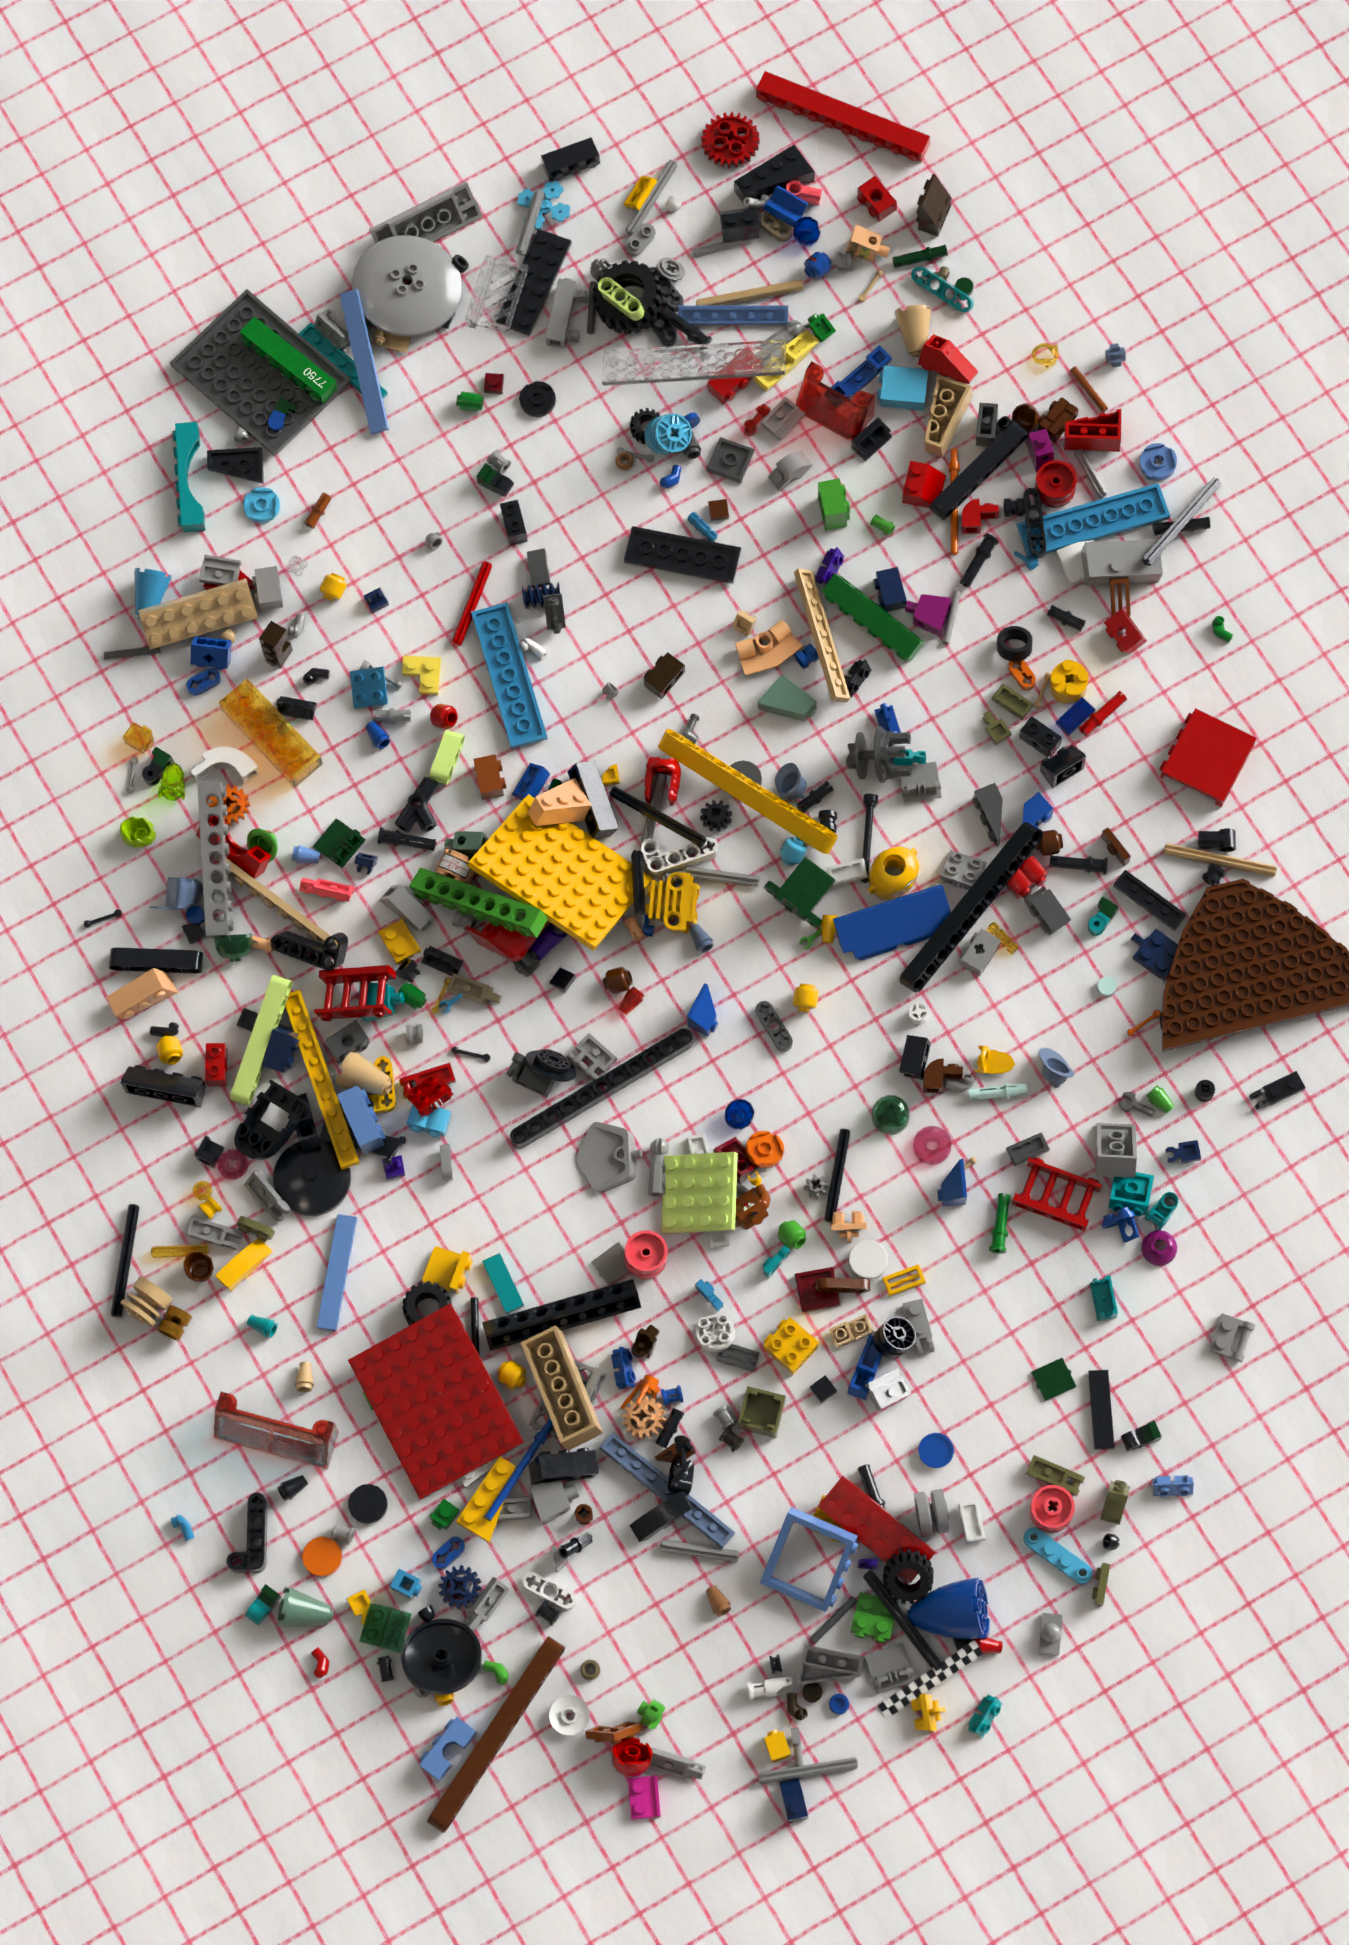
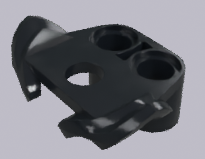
M680 1435L674 1439L677 1452L669 1470L668 1490L676 1493L683 1491L688 1496L693 1484L694 1464L691 1460L686 1462L687 1451H693L694 1447L690 1444L691 1440L688 1437Z

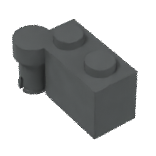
M1044 886L1035 893L1028 894L1023 898L1032 916L1037 917L1041 922L1039 924L1041 929L1045 933L1048 932L1049 935L1071 921L1050 889L1047 890Z
M515 1052L506 1075L509 1077L513 1076L512 1082L548 1097L555 1081L533 1071L526 1062V1056Z

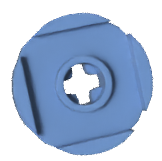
M1151 444L1144 449L1140 456V469L1149 480H1164L1174 474L1177 457L1174 450L1164 446L1165 444ZM1156 458L1159 461H1163L1161 465L1154 464Z

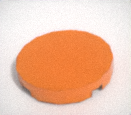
M758 1131L749 1137L745 1152L749 1161L754 1165L762 1168H771L782 1160L784 1145L777 1135L770 1134L768 1131Z
M323 1536L314 1538L307 1543L303 1550V1564L308 1572L314 1576H330L341 1565V1548L331 1538Z

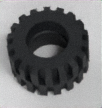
M426 1281V1284L419 1282V1286L415 1287L413 1285L411 1291L406 1292V1298H403L402 1309L409 1326L424 1318L418 1315L416 1311L417 1305L422 1300L427 1298L436 1300L439 1303V1309L452 1303L448 1292H446L443 1286L440 1287L438 1283L431 1284V1281Z
M903 1549L898 1550L897 1555L893 1553L891 1559L888 1558L883 1572L884 1589H887L889 1596L893 1595V1600L896 1602L898 1599L901 1600L902 1604H905L906 1601L914 1604V1600L920 1602L922 1601V1596L926 1598L932 1589L934 1570L931 1567L932 1563L930 1559L926 1560L927 1556L924 1553L919 1555L920 1551L915 1550V1553L911 1552V1549H907V1552H903ZM903 1569H913L920 1575V1579L914 1584H904L896 1575Z

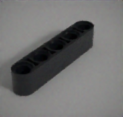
M119 947L110 949L109 969L147 972L155 968L167 973L198 974L202 972L203 952Z

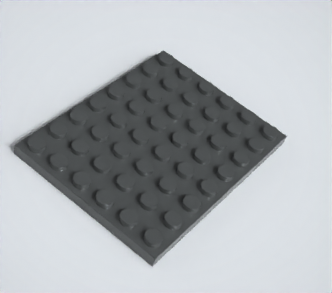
M248 289L170 362V365L235 423L245 429L252 438L274 457L351 382V379ZM254 316L336 380L338 389L324 404L319 400H313L309 396V392L305 389L303 391L299 389L295 381L285 378L281 370L278 368L274 369L266 358H260L252 347H246L241 342L240 330ZM280 397L297 404L294 413L288 411L282 430L279 429L278 432L270 430L268 420Z

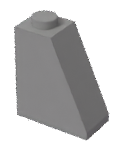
M401 885L391 886L379 899L416 931L425 930L431 924L429 920L433 916Z

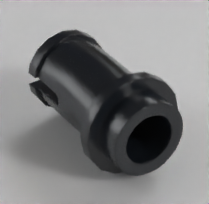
M389 1656L377 1658L378 1662L376 1664L379 1665L381 1681L394 1680L391 1667L392 1659Z

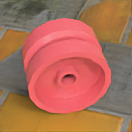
M650 1230L639 1231L633 1234L625 1246L624 1264L627 1270L634 1277L640 1279H652L658 1276L664 1270L667 1263L668 1251L665 1240L658 1233Z
M1047 1485L1040 1488L1034 1494L1030 1505V1517L1033 1524L1047 1533H1057L1064 1530L1070 1524L1075 1511L1074 1500L1071 1494L1065 1488L1058 1485ZM1049 1507H1054L1055 1512L1053 1510L1049 1511Z

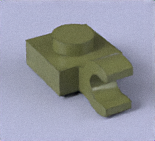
M990 711L983 714L982 719L988 725L985 731L995 745L1012 735L1002 718L996 721Z

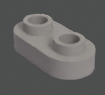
M644 223L640 225L629 237L625 245L628 254L637 256L652 242L656 231L651 224ZM644 230H648L650 233L645 234ZM632 243H637L638 247H634Z

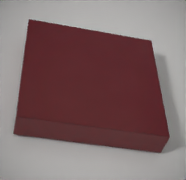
M833 1267L795 1274L802 1313L841 1306L838 1293L817 1292L815 1287V1280L835 1278Z

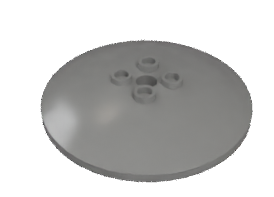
M401 235L383 239L363 253L353 272L352 290L357 289L359 291L364 317L372 325L384 332L397 336H420L440 328L453 316L460 302L462 281L458 268L452 264V257L442 247L425 238ZM410 279L412 284L405 285L402 281Z

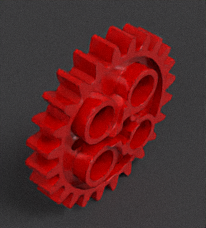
M724 112L722 118L717 115L716 121L711 118V125L706 123V130L702 131L703 136H701V142H703L702 149H704V154L708 155V160L714 159L715 165L721 162V167L727 164L728 169H730L731 164H734L737 168L738 163L744 166V160L750 162V156H756L755 151L759 150L758 144H760L759 132H757L756 125L752 126V120L747 122V116L740 118V113H738L735 117L733 112L730 113V116H727ZM722 144L723 146L717 147L715 145ZM739 149L740 151L734 152L732 150Z

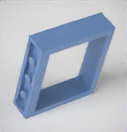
M791 1507L786 1515L760 1583L826 1612L829 1606L833 1607L837 1596L834 1594L836 1589L840 1590L844 1578H841L843 1571L847 1572L851 1564V1561L848 1560L850 1554L854 1555L858 1544L855 1543L857 1535ZM794 1522L846 1544L825 1599L772 1577Z

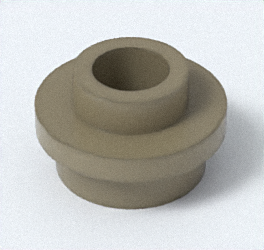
M594 1660L583 1662L580 1667L582 1677L586 1680L596 1679L600 1674L599 1664ZM588 1667L594 1668L592 1674L587 1673Z

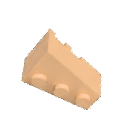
M152 968L106 998L116 1017L129 1019L135 1013L177 994L178 991L169 973Z

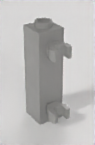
M558 279L546 334L547 346L565 348L566 340L579 342V330H569L574 301L587 303L588 291H577L576 281L572 279Z

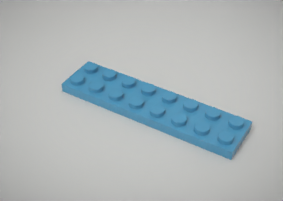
M1159 483L1044 515L1045 554L1055 552L1077 542L1097 540L1170 519V513ZM1026 521L1017 523L1016 527L1026 556L1029 559L1032 556L1029 552ZM1032 528L1030 532L1032 535L1037 536L1041 533V530ZM1035 541V549L1037 552H1040L1039 541Z
M508 603L471 612L511 749L547 740V734Z

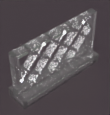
M485 255L465 317L469 328L476 329V326L509 332L529 269L528 265L493 259L491 255ZM497 265L506 268L504 272L498 275L495 272ZM516 269H522L521 275L514 278L511 272ZM509 274L512 280L503 285L500 279ZM498 280L501 286L492 291L490 288L491 284ZM515 283L517 286L516 291L509 294L506 288ZM504 290L507 296L498 301L495 294ZM493 296L496 302L487 307L485 305L486 300ZM510 299L512 302L511 307L504 310L501 304ZM499 306L502 312L493 317L490 310ZM488 312L491 318L485 322L479 321L480 317ZM505 315L507 318L506 324H497L496 320Z

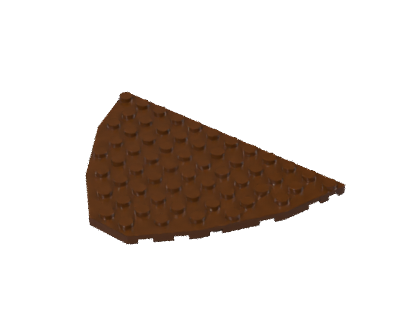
M1245 879L1207 887L1181 933L1162 995V1051L1165 1052L1349 1006L1348 949L1340 942L1338 943L1332 939L1329 933L1310 918L1298 912L1295 906L1287 901L1279 900L1272 893L1262 888L1259 889L1251 885Z

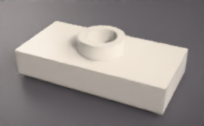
M863 858L827 867V873L836 880L832 887L868 878Z
M978 1500L958 1503L966 1543L986 1540Z

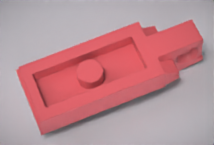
M302 878L299 891L349 902L354 893V886L319 878L317 881Z

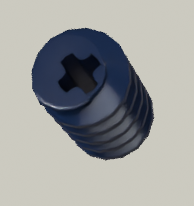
M559 582L556 588L550 583L549 589H547L545 584H542L541 589H539L538 585H535L534 590L528 585L525 591L522 586L525 608L529 609L530 604H532L533 608H536L537 603L543 608V596L560 594Z

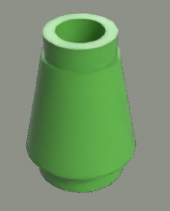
M1158 1085L1146 1095L1149 1098V1102L1166 1114L1175 1106L1164 1089Z

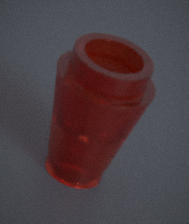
M633 986L627 990L618 1009L625 1015H628L643 1001L642 999L645 995Z

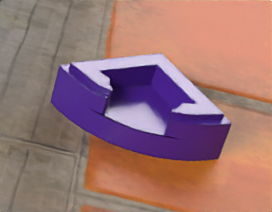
M878 1559L858 1560L857 1567L859 1569L876 1570L878 1568Z

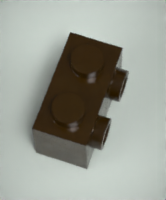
M668 652L664 656H660L655 663L656 666L652 670L649 669L644 675V686L661 699L685 673V665Z

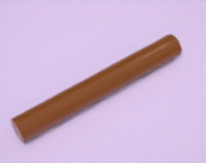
M1076 366L1070 369L1071 373L1102 413L1107 411L1108 407Z

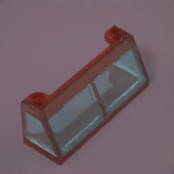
M220 1392L215 1408V1439L328 1470L339 1434L334 1422L318 1420L314 1423L312 1430L238 1410L236 1409L237 1399L235 1396Z

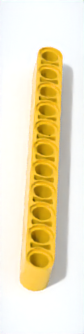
M671 729L665 730L658 744V748L661 751L675 758L678 762L824 854L830 853L838 838L833 831Z

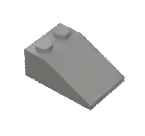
M1097 1123L1096 1176L1135 1178L1137 1163L1136 1125Z

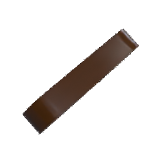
M820 1278L815 1280L817 1292L866 1293L871 1291L870 1280Z

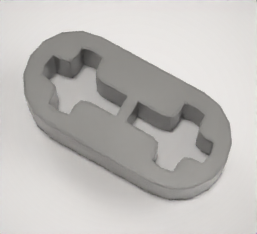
M450 1144L440 1145L443 1181L453 1180Z

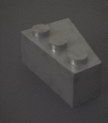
M804 1645L797 1685L861 1677L864 1656Z

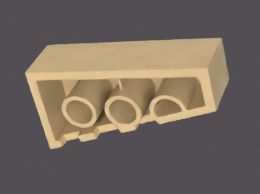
M937 374L924 443L926 452L943 458L973 395L970 385Z

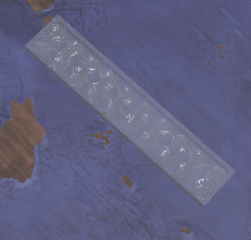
M783 339L603 351L602 384L607 386L785 375L786 342Z

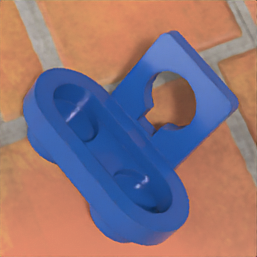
M1128 1207L1117 1210L1118 1214L1116 1217L1114 1213L1103 1217L1102 1229L1118 1225L1124 1243L1139 1237L1134 1220V1211L1129 1210ZM1126 1223L1132 1228L1131 1236H1128L1125 1232Z

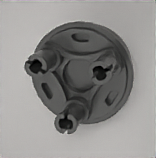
M878 726L875 730L874 750L867 751L865 736L863 732H858L855 743L847 744L850 752L846 758L847 767L849 769H856L859 779H865L868 760H874L879 783H885L887 779H894V777H910L912 775L911 765L895 766L892 758L906 757V753L900 752L906 751L905 746H894V744H910V732L893 733V731H886L882 726Z

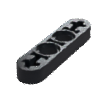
M1028 488L1023 494V505L1029 552L1034 558H1042L1046 553V539L1041 498L1037 489ZM1029 494H1032L1034 497V505H1031L1030 498H1028ZM1030 511H1037L1039 516L1035 519L1030 518L1028 513ZM1032 528H1038L1041 530V533L1034 536L1030 531ZM1035 541H1039L1040 552H1037L1035 549Z

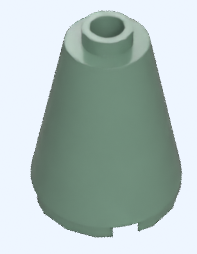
M284 1587L283 1593L285 1596L280 1602L277 1626L327 1625L328 1621H332L334 1610L330 1609L331 1606L290 1587Z

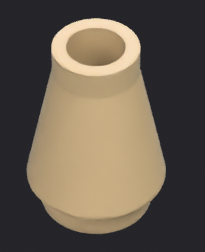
M310 1362L299 1363V1370L294 1384L299 1392H310L312 1387H314Z

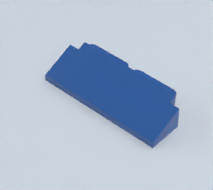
M939 884L834 918L833 922L843 953L852 951L855 959L857 958L861 961L895 950L902 943L908 946L931 938L951 911L943 885Z

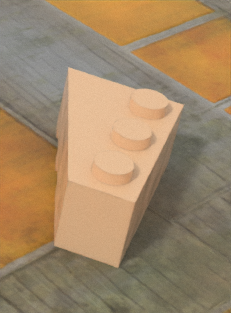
M573 778L536 796L528 814L536 826L584 821L591 803L577 780Z

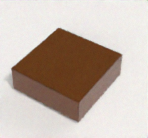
M727 499L708 501L711 521L729 519Z

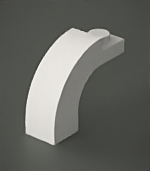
M219 747L201 754L203 762L195 764L190 771L196 782H199L213 771L222 768L236 772L244 783L260 774L258 766L251 757L238 749L230 747Z

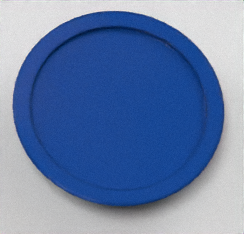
M931 1433L921 1440L918 1453L925 1465L932 1468H941L952 1460L954 1447L947 1436L941 1433Z

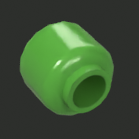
M795 1220L785 1221L780 1224L777 1234L778 1239L787 1248L799 1249L806 1242V1231Z

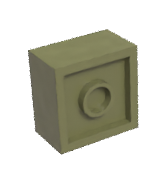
M747 1386L738 1421V1429L776 1438L786 1396Z

